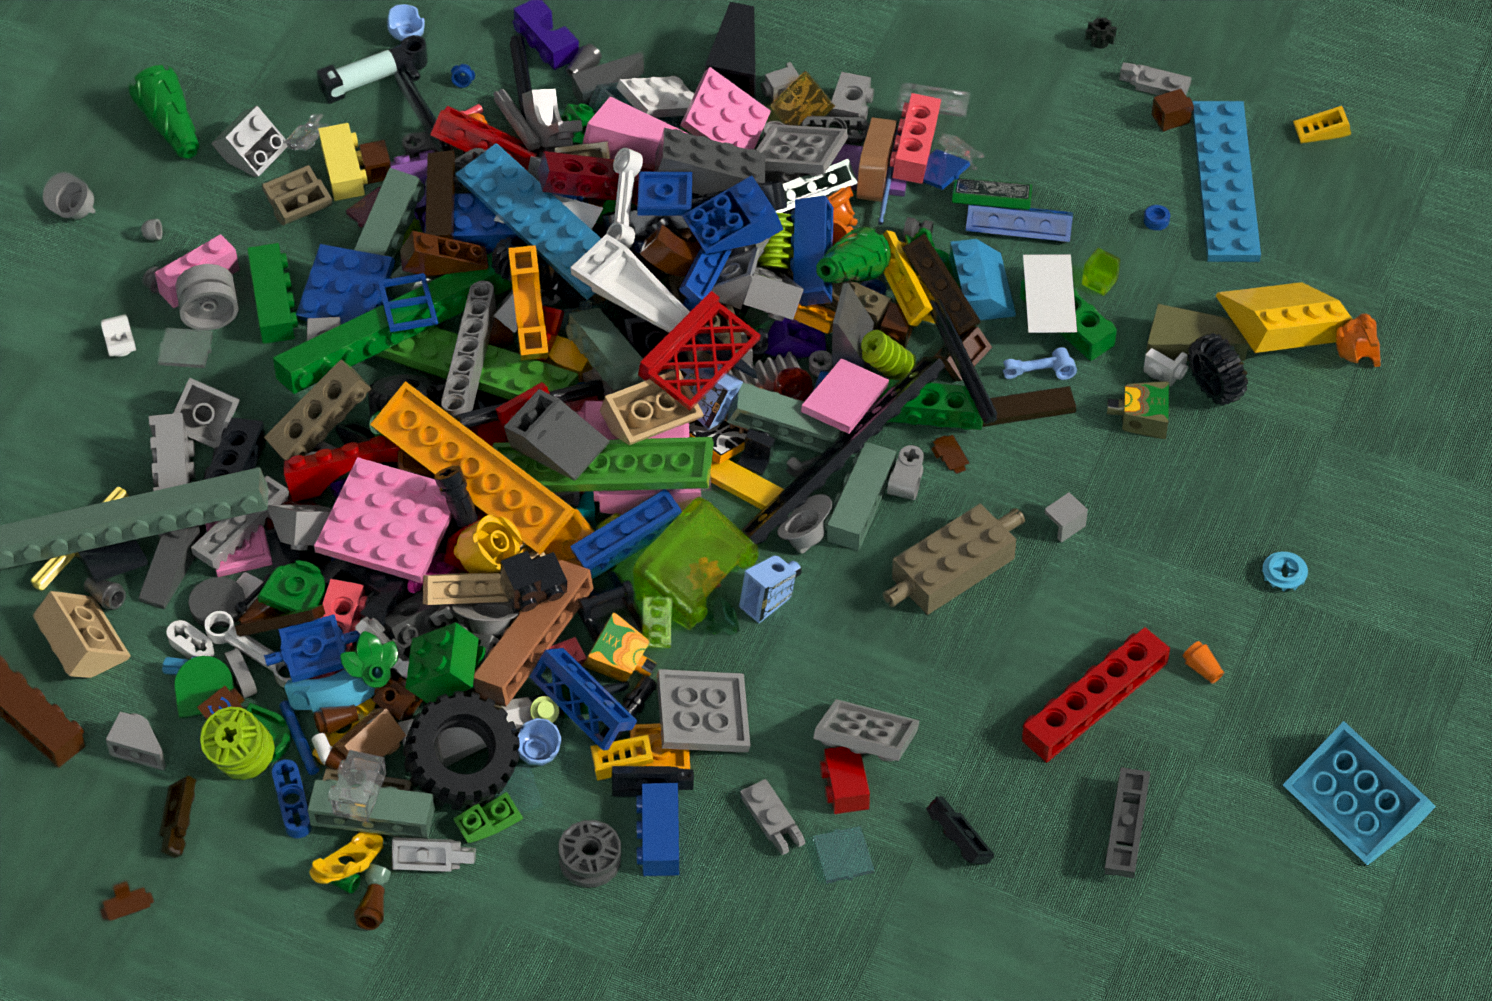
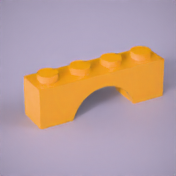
M536 245L508 248L521 361L548 358Z

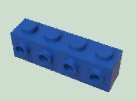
M825 195L796 199L795 210L791 212L794 225V234L791 237L794 257L791 258L790 265L793 272V281L804 289L799 304L801 306L831 303L832 282H824L817 276L816 265L827 253L828 249L833 246V206Z

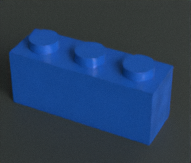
M678 783L642 784V795H636L637 813H642V821H637V839H642V847H637V865H643V876L679 875Z

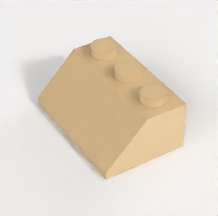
M679 370L680 380H685L681 371ZM675 371L662 374L660 377L664 380H675ZM650 379L605 396L600 408V413L612 435L628 445L648 439L704 416L698 403L689 411ZM680 386L681 393L691 400L694 396L689 386Z
M50 591L32 615L40 631L51 645L52 651L57 655L69 676L92 678L130 658L129 652L93 596Z

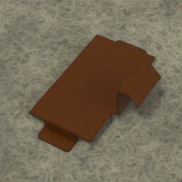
M945 435L936 438L933 441L935 446L931 448L936 459L940 457L942 462L946 463L949 470L954 469L956 474L966 471L965 465L970 463L953 435Z
M126 880L112 885L116 897L103 901L105 908L100 911L103 920L109 919V921L149 908L151 907L150 904L154 903L151 892L146 893L144 887L130 892Z

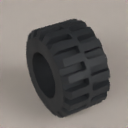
M412 374L393 375L377 380L370 385L372 389L368 392L370 418L375 412L382 410L405 381L438 406L436 383L430 378Z

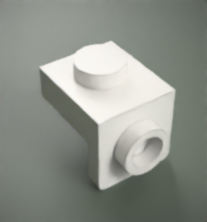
M126 315L101 321L109 356L122 357L136 350Z
M1151 348L1145 355L1143 371L1153 379L1169 382V387H1171L1177 379L1181 380L1188 370L1186 365L1187 354L1182 352L1173 361Z

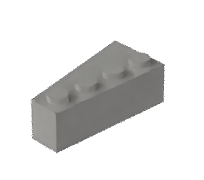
M757 262L753 279L743 304L763 310L768 313L769 317L779 321H783L784 317L793 320L804 289L779 269L761 267L759 265H762V263Z
M174 413L149 416V426L153 435L150 438L153 457V491L191 483V479L196 478L194 462H190V457L195 456L193 440L188 441L183 414Z

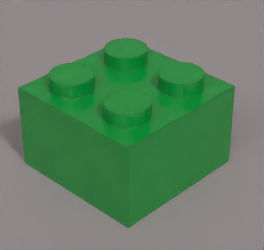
M456 622L412 638L405 688L426 703L430 701L435 702L437 697L443 694H447L449 697L454 692L473 688L479 638Z

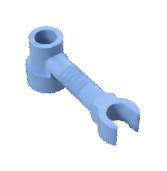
M1066 348L1055 349L1052 357L1023 362L1014 359L1003 361L1005 366L1003 373L1007 379L1022 375L1023 372L1053 368L1057 378L1061 380L1070 379L1077 373L1075 362L1069 356Z

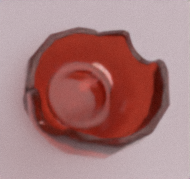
M798 367L782 370L775 378L773 384L774 392L804 402L813 392L812 378L807 371Z

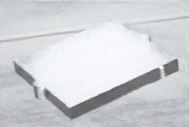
M166 328L163 343H160L161 351L158 364L205 368L208 353L212 352L210 345L213 331Z

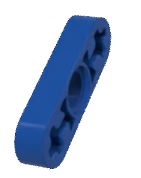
M292 760L278 761L272 768V776L285 830L292 838H303L310 833L312 826L310 824L308 805L299 769ZM288 771L291 784L285 785L282 772ZM294 793L300 796V799L294 804L284 802V798L289 794ZM299 813L301 826L296 827L294 824L293 814Z

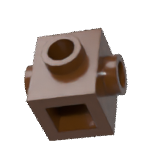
M399 676L398 679L390 677L386 685L376 688L374 692L376 695L372 701L379 705L378 709L386 708L392 717L395 716L399 720L406 721L411 719L422 699L405 688L406 679Z

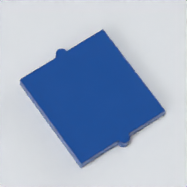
M936 149L929 155L923 182L943 190L953 180L959 178V175L970 166V162Z

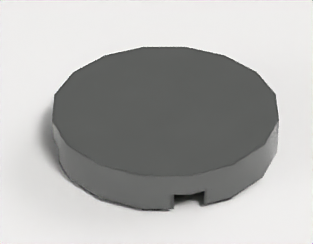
M214 577L206 579L195 586L190 593L188 604L192 618L198 624L205 627V620L208 615L216 611L227 612L231 615L233 623L238 621L243 613H237L234 607L238 602H243L246 598L243 588L236 581L226 577ZM220 621L214 623L211 628L221 625L224 628L230 625L227 622Z

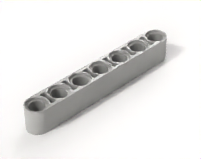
M478 281L471 285L441 401L442 409L453 418L458 414L470 412L473 409L495 319L494 314L497 310L494 287L488 281Z

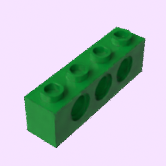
M1024 278L1021 280L1020 298L1026 303ZM1074 289L1077 332L1058 333L1088 360L1092 361L1115 346L1117 329L1110 320H1106L1097 312L1092 304H1088Z
M888 379V387L877 399V401L881 399L900 380ZM939 383L926 384L915 399L908 401L896 417L887 421V423L920 424L936 427L963 428L965 430H982L983 426L982 418L966 386Z

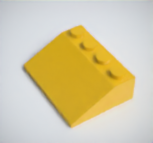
M1303 282L1217 292L1216 298L1255 353L1336 342L1337 329L1353 320L1338 299Z

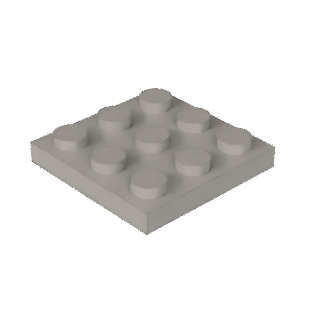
M773 124L756 150L765 154V173L780 171L786 174L808 173L811 176L824 175L848 139L847 129Z
M658 670L657 688L662 749L749 752L750 735L744 674Z
M836 699L816 726L813 739L820 740L822 744L831 747L838 745L847 747L850 751L857 754H874L884 761H899L918 731L919 720Z

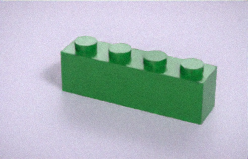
M279 243L248 247L263 344L295 339L293 328H298L296 312L290 313V308H295L293 293H287V288H292L289 272L284 273L283 270L288 268L286 252H280Z

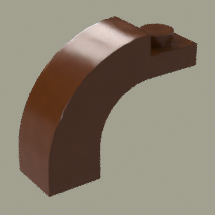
M662 224L644 241L640 255L655 267L668 274L686 277L701 245L694 234L687 241H684Z

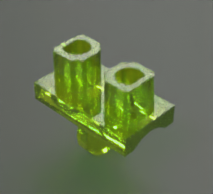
M643 596V636L649 641L648 648H671L672 596Z

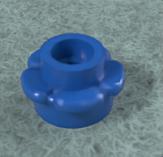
M467 64L455 65L451 69V80L457 87L465 88L475 79V72Z

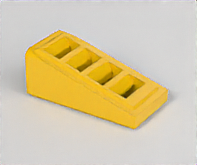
M1342 106L1293 121L1300 143L1351 135L1350 125ZM1317 125H1318L1319 129H1318V130H1314V127H1313V126H1317ZM1303 127H1308L1310 132L1305 134Z
M648 735L613 741L609 750H602L598 745L590 746L597 781L611 778L612 766H644L654 762ZM642 746L643 755L637 756L636 748ZM630 750L632 757L626 758L625 752ZM619 754L620 760L614 761V756ZM608 758V761H609V762L603 763L602 760H605V759Z

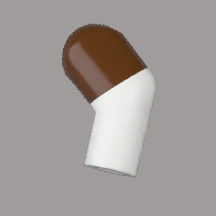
M324 733L313 736L312 742L322 764L334 770H345L348 763L345 755L330 746Z

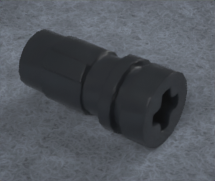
M450 466L436 473L434 479L441 495L446 498L447 506L458 527H466L476 522L478 516L471 496L466 489L467 482L461 467Z

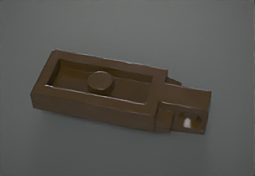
M186 776L169 785L159 835L163 837L161 852L174 859L183 854L186 845L183 837H185L186 830L190 824L189 815L195 798L194 789L196 779L190 776Z

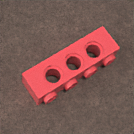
M911 93L909 103L904 102L901 117L905 119L900 118L897 133L901 135H896L893 148L897 152L892 151L889 167H894L892 178L923 184L941 99Z
M330 579L322 603L326 613L323 617L335 614L338 627L343 633L356 630L355 626L360 622V612L366 607V600L368 598L365 594L364 585ZM344 611L348 612L345 615H338L339 613ZM353 643L346 644V652H354ZM343 669L312 677L309 679H320L329 677L342 671Z

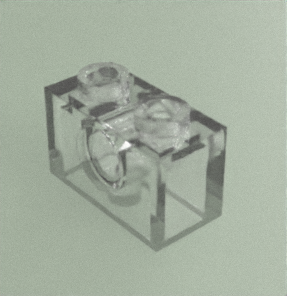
M349 750L346 760H341L339 764L337 784L331 786L328 795V802L332 805L333 815L368 823L386 775L384 757ZM354 784H361L357 787H351Z

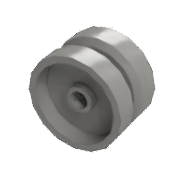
M202 264L193 266L178 276L175 287L181 320L188 327L196 330H214L228 325L236 318L239 309L233 276L226 268L215 264Z

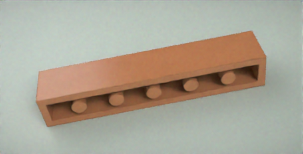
M563 560L559 561L568 581L567 593H564L558 600H546L530 611L523 612L521 610L516 620L510 627L506 628L503 637L497 645L491 648L488 657L482 665L475 669L473 683L475 692L480 694L479 698L487 700L489 697L496 704L507 707L534 670L543 652L552 646L580 608L578 599L587 598L592 592L593 583L590 569Z

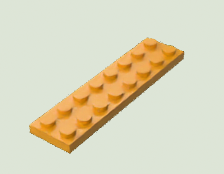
M406 381L370 424L434 475L444 468L460 466L467 482L466 489L474 505L487 515H493L492 517L497 518L502 516L511 521L519 531L522 542L539 555L543 553L575 512L574 508Z

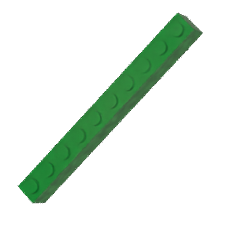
M493 252L487 254L488 268L485 270L450 273L427 283L438 324L464 312L470 287L478 281L492 283L495 296L512 288L510 281L502 279L501 275L496 274L495 270L491 267ZM423 287L416 288L391 301L425 296ZM427 303L390 309L394 324L431 318ZM381 305L273 357L276 379L290 392L296 394L318 383L340 360H343L351 367L435 325L390 332L384 307Z

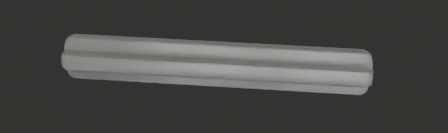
M504 89L495 91L493 93L494 101L523 144L531 152L535 149L538 150L541 146L539 144L540 140Z

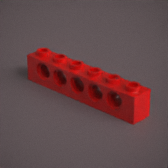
M1146 627L1137 634L1132 633L1117 650L1112 649L1106 655L1104 661L1097 666H1091L1083 678L1078 682L1070 683L1062 695L1057 699L1052 698L1049 700L1040 713L1036 716L1034 714L1029 716L1023 724L1022 742L1046 763L1049 762L1168 664L1170 647Z

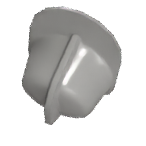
M66 172L57 173L46 183L43 190L44 204L49 210L61 217L82 219L88 213L96 212L93 208L94 195L84 181Z
M821 494L807 498V501L802 506L795 508L788 519L778 528L777 533L779 537L789 540L799 553H805L811 546L820 542L825 532L823 520L832 508L830 497Z
M509 602L453 604L452 606L455 613L469 619L470 628L474 633L493 635L494 637L503 636L506 628L510 627L512 618L516 617L520 612L514 613Z

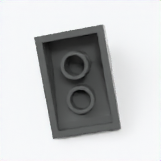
M843 282L833 321L832 369L842 358L866 370H870L871 365L862 358L861 342L868 332L874 330V322L850 284Z

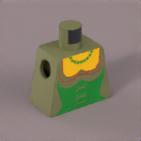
M1169 382L1125 385L1123 399L1108 398L1107 414L1123 415L1122 429L1124 431L1166 439L1169 412Z

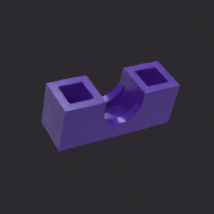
M530 0L513 8L514 20L512 23L514 29L526 38L531 48L537 50L544 63H548L555 71L572 62L579 51V40L566 26L557 30H551L553 29L552 11L542 0Z

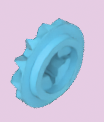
M1276 552L1266 558L1263 563L1262 572L1264 574V581H1269L1272 588H1282L1284 592L1290 588L1295 591L1298 586L1304 585L1308 575V568L1304 560L1298 555L1291 552ZM1284 565H1286L1288 577L1286 578L1282 576L1281 572Z

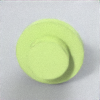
M541 696L532 702L530 706V716L532 719H548L553 723L558 718L559 706L550 697Z

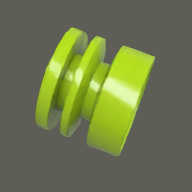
M230 706L220 709L212 714L202 727L200 736L202 751L214 765L233 779L247 780L254 778L266 770L272 761L275 749L272 735L252 713L243 708Z

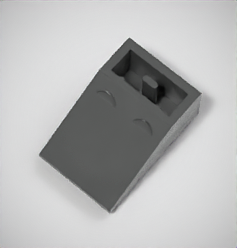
M540 389L504 426L512 449L574 481L610 443L605 436L564 402Z

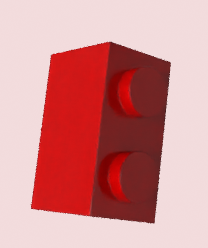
M847 747L824 749V761H819L820 774L822 779L827 778L828 786H825V797L827 804L832 803L834 814L868 810L870 792L861 754L854 753Z

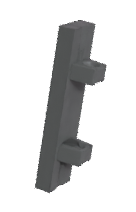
M1122 767L1120 769L1104 874L1135 878L1150 771Z

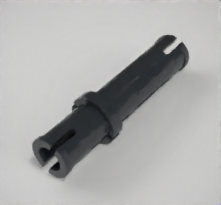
M642 676L633 691L624 696L622 706L633 717L644 710V703L653 691L657 689L656 682L648 676ZM606 725L600 735L605 738L610 728ZM620 731L614 741H617L624 731Z

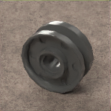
M583 820L572 824L563 832L559 840V867L564 877L571 883L581 887H598L608 883L617 875L621 866V841L616 831L608 824L597 820ZM593 852V853H595V854H593V855H586L585 853Z

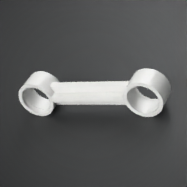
M622 148L616 154L613 163L614 171L619 173L614 223L609 227L606 234L630 249L635 238L634 229L629 227L634 177L642 167L643 158L636 151Z
M216 611L208 615L205 620V630L213 643H229L233 647L238 648L241 652L274 672L275 680L281 687H284L288 680H292L291 677L284 678L278 674L279 670L286 666L284 662L267 667L264 655L274 653L272 650L248 635L237 636L231 615L224 611ZM223 621L230 625L229 629L221 634H215L210 631L211 626L216 622Z

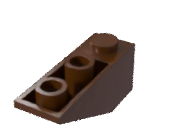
M412 231L400 250L402 271L424 273L425 276L485 270L488 268L485 246Z

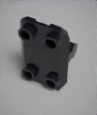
M605 571L593 578V590L587 598L578 599L580 608L577 612L594 643L597 641L613 612L644 636L646 621L634 601L635 594L630 581H623L621 575L614 571Z

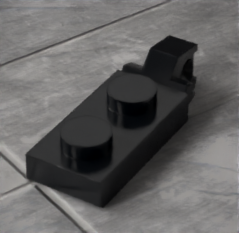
M612 766V796L636 797V795H642V784L678 783V792L679 790L694 789V770L680 769L671 766Z
M936 796L926 808L932 820H937L944 828L943 832L946 837L956 843L961 850L962 857L972 864H989L994 858V853L961 813L955 812L944 797Z

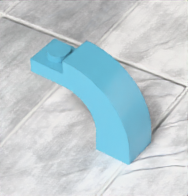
M373 668L372 675L375 678H380L381 671L378 668ZM345 669L332 676L320 679H305L292 683V680H288L284 686L293 710H312V712L319 711L320 707L349 706L353 704L357 706L375 695L376 689L367 686L362 678L350 676Z

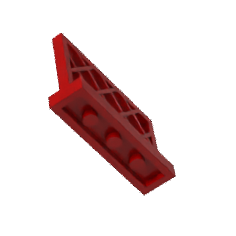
M447 106L445 110H441L430 134L465 152L474 148L488 150L497 143L527 171L530 157H537L540 150L535 149L531 152L521 140L450 106Z
M713 291L640 362L638 376L645 381L648 379L653 381L689 411L761 338L758 332L719 303L720 297ZM719 313L728 320V326L713 327L712 319ZM744 332L750 339L747 343H734L733 333ZM701 333H710L711 344H695V336ZM714 333H729L730 343L715 344ZM716 350H731L732 358L729 361H717ZM680 351H692L693 362H678L677 354ZM696 351H712V361L697 362ZM694 368L695 379L680 380L679 369ZM698 368H713L714 376L711 379H699ZM662 369H674L675 380H664L658 373ZM680 386H696V395L689 400L681 393Z

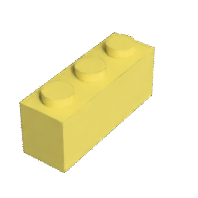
M349 123L318 128L334 201L364 196L363 185L368 184L365 169L360 170L359 167L363 166L361 151H355V148L359 147L356 132L351 133Z

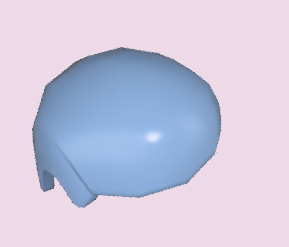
M406 4L395 5L389 10L387 28L395 39L402 42L408 36L418 35L421 37L424 32L425 20L419 17L416 7Z
M541 718L525 722L517 736L520 742L517 753L520 759L529 765L543 766L553 761L561 744V735L557 726L548 719Z

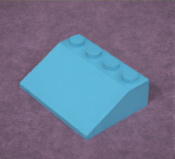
M1344 721L1283 784L1290 793L1367 865L1414 830L1436 807Z

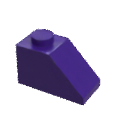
M784 317L783 321L776 320L768 332V348L765 353L775 357L781 355L784 358L788 352H791L797 359L810 357L815 351H826L824 332L794 319Z

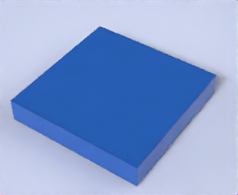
M639 172L638 216H682L692 210V172Z

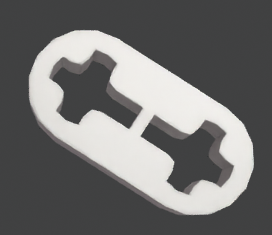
M178 620L167 627L166 633L169 644L189 660L192 657L198 656L214 657L211 639L190 623ZM184 632L186 635V639L183 636H181ZM195 646L199 649L205 648L206 650L204 652L202 650L196 652Z

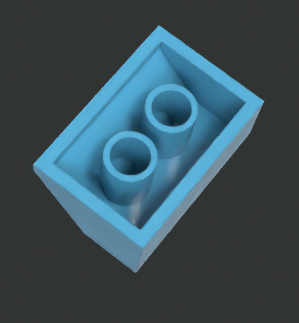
M978 239L950 242L949 261L954 279L979 319L1015 317L1016 312L1001 253Z

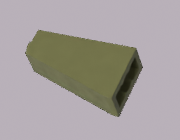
M1158 304L1147 343L1146 354L1153 348L1175 361L1182 352L1187 355L1189 354L1188 348L1191 347V343L1195 342L1196 339L1211 333L1220 334L1223 339H1228L1229 344L1234 346L1236 353L1240 354L1239 358L1241 361H1245L1247 351H1253V349L1232 319Z

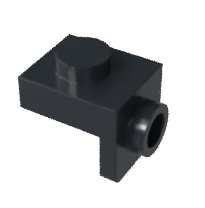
M749 429L745 437L744 451L738 461V465L762 476L773 456L775 438H772L766 432Z

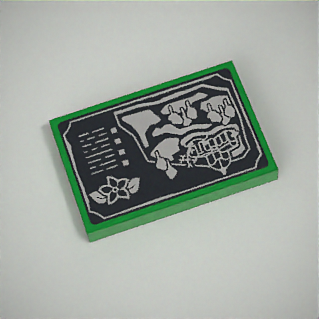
M958 178L955 179L952 202L1029 210L1033 184Z

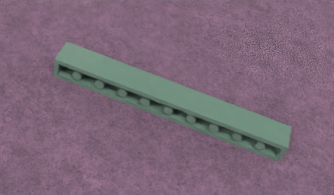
M259 467L0 525V569L268 510L269 488Z

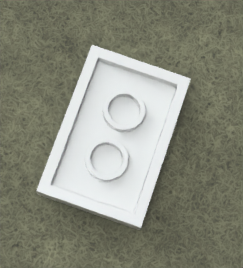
M677 76L620 79L616 87L634 108L655 118L685 116L694 96V93Z

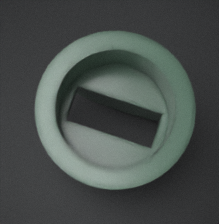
M370 864L365 873V880L368 886L370 884H378L385 887L391 872L382 866Z

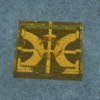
M804 71L770 107L783 124L799 126L807 117L826 116L835 105L807 71Z

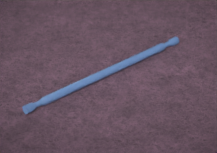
M897 129L896 132H895V138H896V135H900V134L897 133V132H898V129ZM894 167L888 168L880 218L878 219L879 225H882L884 221L883 216L886 210Z

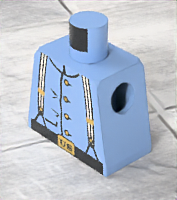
M698 368L699 379H711L714 376L713 368ZM679 369L685 380L695 379L694 369ZM727 373L698 402L704 414L698 421L705 428L710 430L724 421L743 381ZM689 386L693 396H695L696 386Z
M774 555L747 569L744 575L739 607L756 622H762L790 599L795 578L802 573L800 565L795 561L786 563L779 556Z

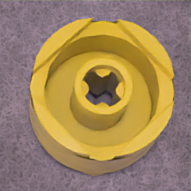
M487 515L461 532L457 545L454 547V554L469 573L501 572L502 560L523 552V550L520 551L519 542L522 541L521 535L515 525L507 518Z

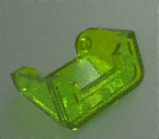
M696 497L636 561L633 569L636 599L691 630L707 614L706 597L736 565L742 569L752 567L759 557L758 547L711 502L702 497Z

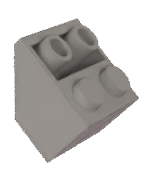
M258 106L243 111L211 143L227 163L254 177H259L290 145Z

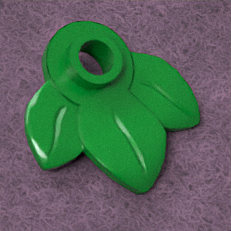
M363 631L359 636L356 652L341 653L340 660L345 671L350 676L362 678L363 682L371 688H381L390 680V669L398 660V649L394 641L382 645L375 635ZM373 668H378L381 671L380 678H375L372 675Z

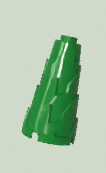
M163 65L146 68L134 77L136 81L134 86H132L131 82L129 84L128 91L131 99L145 114L155 129L172 146L179 157L186 159L194 157L198 152L199 142L195 134V127L186 108V101L177 74L170 66H168V70H165Z
M860 227L851 230L836 242L834 246L828 249L827 253L819 260L816 265L817 276L824 282L832 283L875 279L883 274L884 269L889 266L891 257L889 244L883 234L879 235L874 232L876 229Z

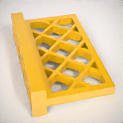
M886 230L883 236L889 244L891 257L889 266L883 272L908 324L917 327L922 320L935 323L930 314L933 308L929 302L935 299L919 274L913 270L911 261L902 248L907 244L899 241L895 232Z

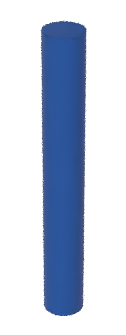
M288 700L283 701L279 704V708L308 774L315 775L319 772L316 760L312 755L293 708Z

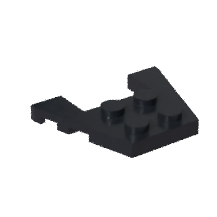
M335 559L319 568L325 580L326 591L330 579L341 581L347 576L376 594L377 597L360 614L362 618L376 619L383 627L386 624V615L389 611L395 609L398 604L396 601L402 589H407L409 579L340 559Z

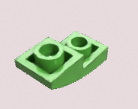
M506 792L484 807H481L480 804L474 805L455 817L454 821L466 841L472 843L494 835L524 818Z

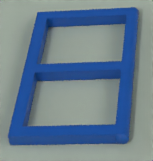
M424 273L377 281L390 332L438 324ZM421 281L425 296L388 302L385 287ZM427 303L431 318L394 324L390 309Z

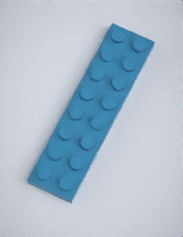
M1193 101L1194 109L1192 115L1207 262H1260L1261 251L1244 101Z
M497 143L456 173L457 179L527 245H536V253L585 299H589L595 294L590 286L571 274V267L601 238L552 193L543 192L540 182Z

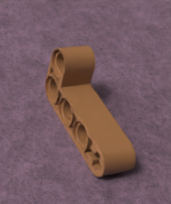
M871 118L860 157L857 199L882 202L886 184V173L897 130V120Z

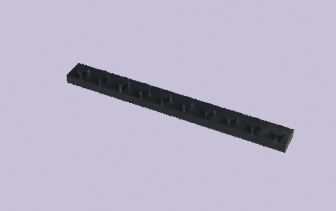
M925 356L868 410L850 434L844 432L736 534L741 542L755 546L763 543L776 526L782 525L795 508L802 506L814 490L821 488L833 472L840 470L852 454L859 452L870 437L877 435L889 419L896 417L908 401L915 399L926 384L933 382L939 376L938 373L945 367L941 359Z

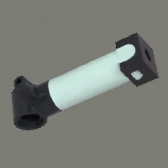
M418 35L408 36L404 38L401 45L337 69L332 64L316 70L319 89L327 102L331 104L344 99L345 92L391 76L396 71L400 72L402 69L407 71L412 81H418L421 77L418 70L425 68L428 64L426 41Z

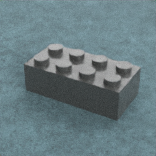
M664 128L655 153L654 172H692V193L703 195L727 190L751 175L757 184L765 183V154L754 149L748 150L737 147L731 143L710 140L705 136L687 134L678 129Z

